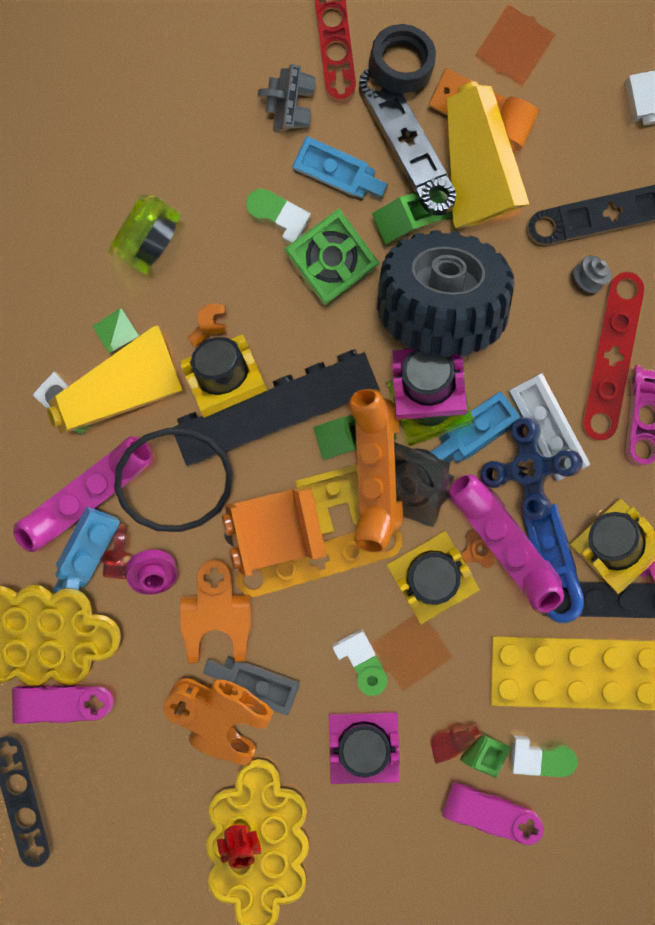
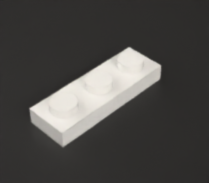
M542 373L509 390L523 417L532 418L540 425L541 435L538 439V446L544 456L552 457L561 450L570 449L580 454L583 460L582 469L590 465ZM569 457L566 458L564 463L567 469L571 466ZM554 474L557 481L566 478L559 474Z

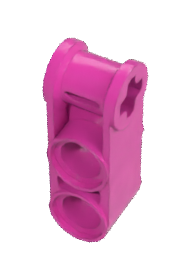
M635 365L632 373L631 402L625 446V456L631 464L636 466H646L655 461V419L652 425H647L641 422L639 418V411L642 407L650 408L655 416V383H653L655 382V370L642 369L641 365ZM638 441H644L650 446L651 453L648 459H642L637 456L635 445Z
M100 686L13 687L12 723L28 724L44 721L49 723H68L99 720L113 708V695L108 689ZM95 695H97L98 701L104 702V706L99 708L98 711H95V706L89 705L88 702Z
M456 782L452 783L442 812L444 818L462 825L473 826L485 833L504 837L525 845L535 844L543 836V823L536 812L515 805L498 796L484 794L472 787ZM528 819H531L535 830H528L525 835L519 824H526Z

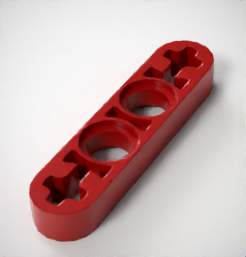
M314 0L325 90L331 100L345 102L353 97L356 87L346 0H341V2L328 1L323 4L319 3L320 0ZM335 9L339 11L342 21L338 26L329 27L325 25L322 16L327 10ZM333 43L342 44L346 49L345 57L339 61L331 60L326 53L328 46ZM348 65L349 70L342 69L344 83H350V86L345 87V93L338 94L336 88H331V85L336 84V71L328 72V68L339 69Z

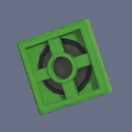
M340 208L283 249L294 264L293 267L297 275L304 279L305 286L316 294L323 305L329 303L380 265L377 258Z

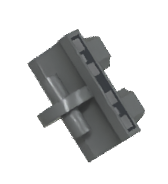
M291 64L289 68H282L279 78H269L268 88L258 89L257 97L266 100L265 112L275 113L273 130L283 132L291 128H305L310 125L311 109L296 106L297 95L311 96L315 88L316 78L301 72V66Z

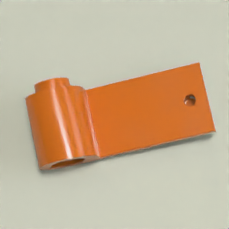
M445 68L428 106L448 116L447 98L457 94L458 87L474 81ZM494 92L512 152H514L515 148L523 149L540 110L523 99L513 96L506 98Z

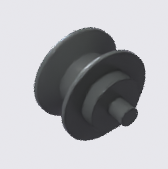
M588 255L582 260V264L575 266L573 277L579 288L594 294L601 290L602 285L609 283L611 272L604 260Z

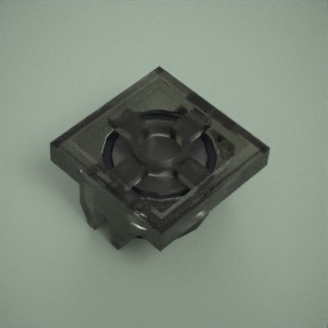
M394 442L396 501H402L403 517L433 527L437 523L440 507L448 498L450 489L448 486L454 480L455 475L448 473L450 462L439 459L435 454L426 449H412Z

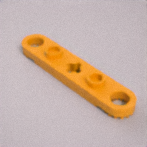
M398 530L393 534L395 537L394 547L388 551L375 553L359 548L354 541L355 532L323 541L326 555L328 554L330 560L325 562V569L319 570L317 565L311 566L309 562L311 558L303 557L256 569L262 573L264 578L262 586L258 589L248 588L244 583V575L239 571L236 576V583L243 594L250 595V597L261 596L391 558L402 547V535Z

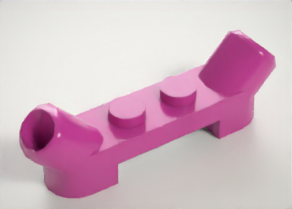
M130 436L126 438L113 451L33 512L16 522L13 527V534L17 543L28 552H36L49 542L59 538L71 526L77 523L86 507L95 509L115 494L116 466L125 450L136 442L139 437ZM146 443L135 450L122 470L121 488L131 483L151 464L153 455Z
M472 474L458 478L449 489V500L465 515L523 591L532 609L537 613L545 614L558 608L564 600L562 580L549 561L544 560L505 509L506 505L492 489L487 488Z

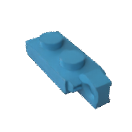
M309 136L305 137L292 165L293 170L363 199L365 193L383 199L388 188V183L373 177L376 170L369 167L368 163Z
M498 392L445 429L446 433L440 437L442 444L432 450L431 453L438 457L443 466L454 459L457 463H460L510 430L513 423L521 417L504 394Z
M90 507L85 508L56 563L58 569L55 576L58 578V581L53 589L55 593L67 588L79 590V586L84 587L87 584L120 524L117 517Z

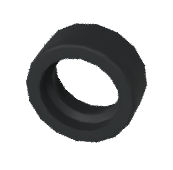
M407 24L391 25L380 31L374 39L368 66L372 77L381 87L390 92L411 93L425 86L431 77L436 60V49L431 38L421 29ZM396 45L409 47L421 57L422 66L413 72L396 71L383 60V51L390 46Z

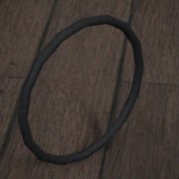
M165 428L143 435L125 450L116 466L114 489L121 508L136 523L155 531L183 532L204 525L220 513L231 494L233 471L227 454L212 438L192 429ZM166 435L190 436L208 444L221 458L226 472L224 493L215 508L199 520L182 525H159L140 517L127 504L121 488L122 470L131 454L147 441Z

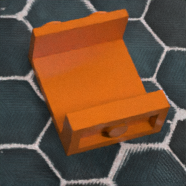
M301 486L225 505L226 514L222 515V523L226 535L232 536L234 548L229 549L231 563L234 570L239 569V572L245 577L251 576L252 570L303 557H309L313 560L326 557L311 488Z

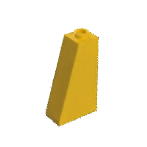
M470 82L458 87V93L447 98L451 183L457 193L453 207V223L455 228L473 227L529 205L492 86H481L477 82Z
M159 326L150 328L48 402L50 406L47 408L49 421L54 428H58L60 435L172 397L182 391Z

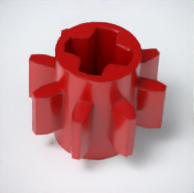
M245 825L230 826L224 831V839H217L218 852L221 855L222 863L228 862L229 866L235 869L251 866L255 861L254 855L262 853L257 831L250 832L249 828Z

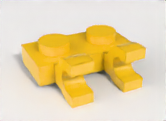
M357 464L295 481L297 487L307 486L312 489L322 536L334 533L328 509L348 503L354 527L358 526L360 517Z

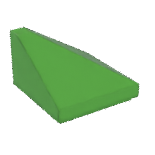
M122 308L92 326L110 355L139 337V334Z
M483 735L462 755L460 761L475 770L497 778L511 747Z

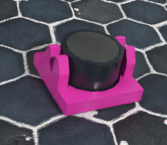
M417 348L392 350L397 420L467 414L463 356L459 357L458 354H451L448 358L440 357V354L436 353L426 355L420 353V349Z
M397 712L329 714L331 784L400 782Z

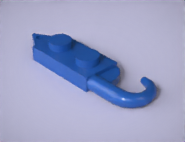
M536 501L533 506L536 512H538L540 508L538 501ZM551 504L550 514L546 518L531 520L524 514L523 518L531 543L544 560L549 561L562 580V588H567L571 601V608L568 612L558 614L551 611L546 614L552 621L557 623H570L576 620L582 613L584 596L558 505Z

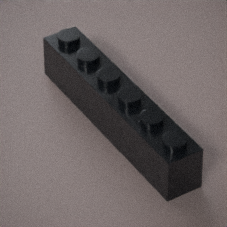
M356 349L338 355V362L326 367L324 362L317 363L305 368L307 375L297 379H293L292 374L273 381L274 388L205 418L203 415L197 417L196 412L176 419L178 425L172 428L192 429L208 436L226 453L346 406L353 394L359 390L375 389L380 392L366 353L357 354ZM174 435L186 467L218 456L208 444L190 436Z

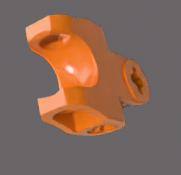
M210 559L200 567L197 572V596H181L180 625L186 646L188 663H198L201 638L205 633L212 630H220L229 635L233 644L235 662H245L247 640L251 628L250 595H233L232 569L222 559ZM213 567L217 568L219 574H224V579H220L217 586L212 585V580L206 579L205 576L212 571Z
M180 679L171 688L170 695L166 698L163 705L164 715L169 721L191 730L189 742L195 749L213 758L241 765H249L256 747L253 745V742L240 735L234 725L247 724L258 729H266L274 713L266 703L254 696L249 690L233 682L221 679L216 680L211 689L193 679ZM188 688L192 689L191 694L185 693ZM178 708L182 710L180 716L176 714Z

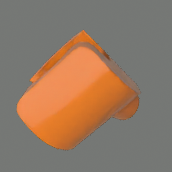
M209 303L199 311L197 317L199 326L187 337L196 348L209 334L215 335L226 332V324H218L214 321L215 314L226 312V305Z

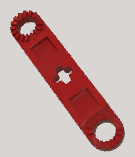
M622 272L612 279L605 303L582 420L585 434L596 441L611 438L618 428L644 296V283L637 274L632 272ZM629 280L635 285L636 293L631 299H624L618 294L617 286L620 281ZM612 347L617 348V354L622 355V361L615 362L614 366L609 365L608 358H604V353L610 352ZM603 414L609 419V428L605 433H596L592 429L591 419L594 415Z

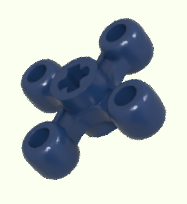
M522 417L517 419L511 427L512 438L519 447L518 456L509 464H504L500 461L487 462L480 471V477L482 482L490 488L503 487L512 480L519 482L525 490V498L522 502L523 514L531 520H542L551 511L550 499L544 492L545 481L553 474H559L563 477L577 475L582 469L583 460L578 452L570 449L561 450L552 457L542 455L537 446L541 435L540 425L532 418ZM525 426H528L529 433L525 437L523 429ZM569 457L571 466L567 469L564 463L566 458ZM528 463H535L532 467L536 470L534 475L527 474L530 471L527 468ZM495 469L498 472V477L496 480H494L492 476V473ZM536 501H538L540 505L538 512H536L533 508L534 503Z

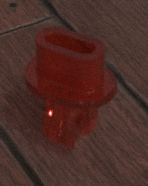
M119 524L115 531L114 550L104 552L102 558H100V562L104 563V577L127 579L126 566L133 557L131 553L124 551L127 524Z
M459 724L452 727L451 730L441 731L435 735L431 741L435 763L450 760L465 751L470 746V742L481 737L479 727L474 724L464 728V726Z

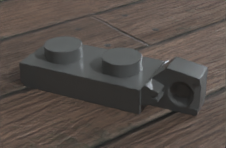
M228 657L225 664L208 659L203 669V674L219 680L233 682L249 690L273 711L287 716L290 713L300 686L298 681L246 662H235V660Z

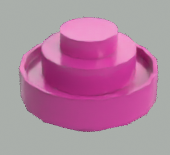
M151 549L142 551L134 555L126 566L128 585L134 591L141 594L154 595L168 590L176 582L178 575L174 558L162 550Z

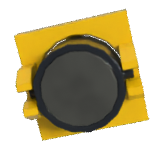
M244 334L232 339L227 337L207 339L199 344L192 356L181 360V367L204 418L267 391Z
M621 498L570 544L617 594L621 593L655 561V531L644 516L641 517L633 506L629 507Z
M446 530L386 565L420 624L425 623L480 591L471 575L469 567L465 564Z

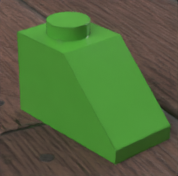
M440 190L429 194L430 200L433 203L436 202V204L440 203L441 205L448 200L447 195ZM412 193L395 199L373 212L372 215L385 244H389L413 236L453 218V209L445 215H432L423 208L417 195Z
M352 415L313 427L323 460L357 451L356 425Z

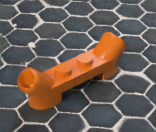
M363 389L355 392L348 403V408L355 419L360 521L354 535V541L362 550L375 553L388 548L392 534L400 529L403 522L402 501H396L394 434L399 432V420H397L394 402L388 398H383L378 390Z

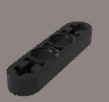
M12 734L0 737V750L5 747L4 742L7 741L10 746H16L17 752L12 755L14 765L21 762L23 768H13L5 773L3 767L10 765L7 755L0 754L1 791L19 857L26 866L39 867L51 855V841L25 745L18 736ZM19 774L25 778L27 787L24 792L14 793L10 790L8 780L12 775ZM29 808L34 811L36 821L32 826L25 827L18 822L17 813L20 809ZM36 829L40 830L41 834L34 836L36 846H43L44 851L39 855L40 859H36L34 854L28 855L27 850L31 847L30 836L23 839L21 834H29Z

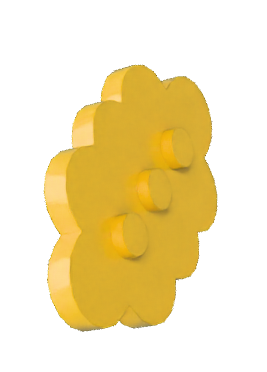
M29 585L16 593L10 588L0 586V683L9 682L17 677L24 684L33 687L41 686L51 678L64 685L78 684L88 675L92 661L106 660L117 651L121 640L119 627L115 621L107 616L92 614L90 601L80 591L67 588L61 589L52 595L42 586Z
M254 759L250 761L249 765H242L238 771L235 788L221 790L215 794L210 802L208 813L215 829L208 836L205 846L207 855L214 863L209 873L208 885L214 898L223 903L234 904L235 917L239 925H274L278 920L280 904L293 903L305 891L306 875L300 864L308 855L309 850L308 837L301 829L306 819L307 809L306 803L300 794L291 789L280 788L279 772L273 764L267 760ZM245 825L249 828L250 832L257 831L262 853L254 855L255 861L249 867L235 869L230 867L228 862L222 863L217 839H224V831L230 826Z

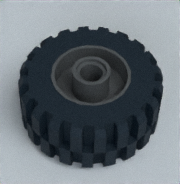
M441 230L431 231L430 234L426 235L423 232L417 233L410 240L405 238L396 244V247L394 246L389 250L385 260L382 262L377 297L379 319L395 340L400 338L404 346L410 349L413 347L420 349L419 351L422 354L430 355V353L440 354V357L449 358L451 354H458L459 357L468 356L473 350L478 353L486 349L489 344L492 345L496 342L507 327L515 284L513 281L514 274L504 256L500 252L496 253L495 248L489 243H481L477 237L469 235V237L462 236L460 232L455 231L441 233Z

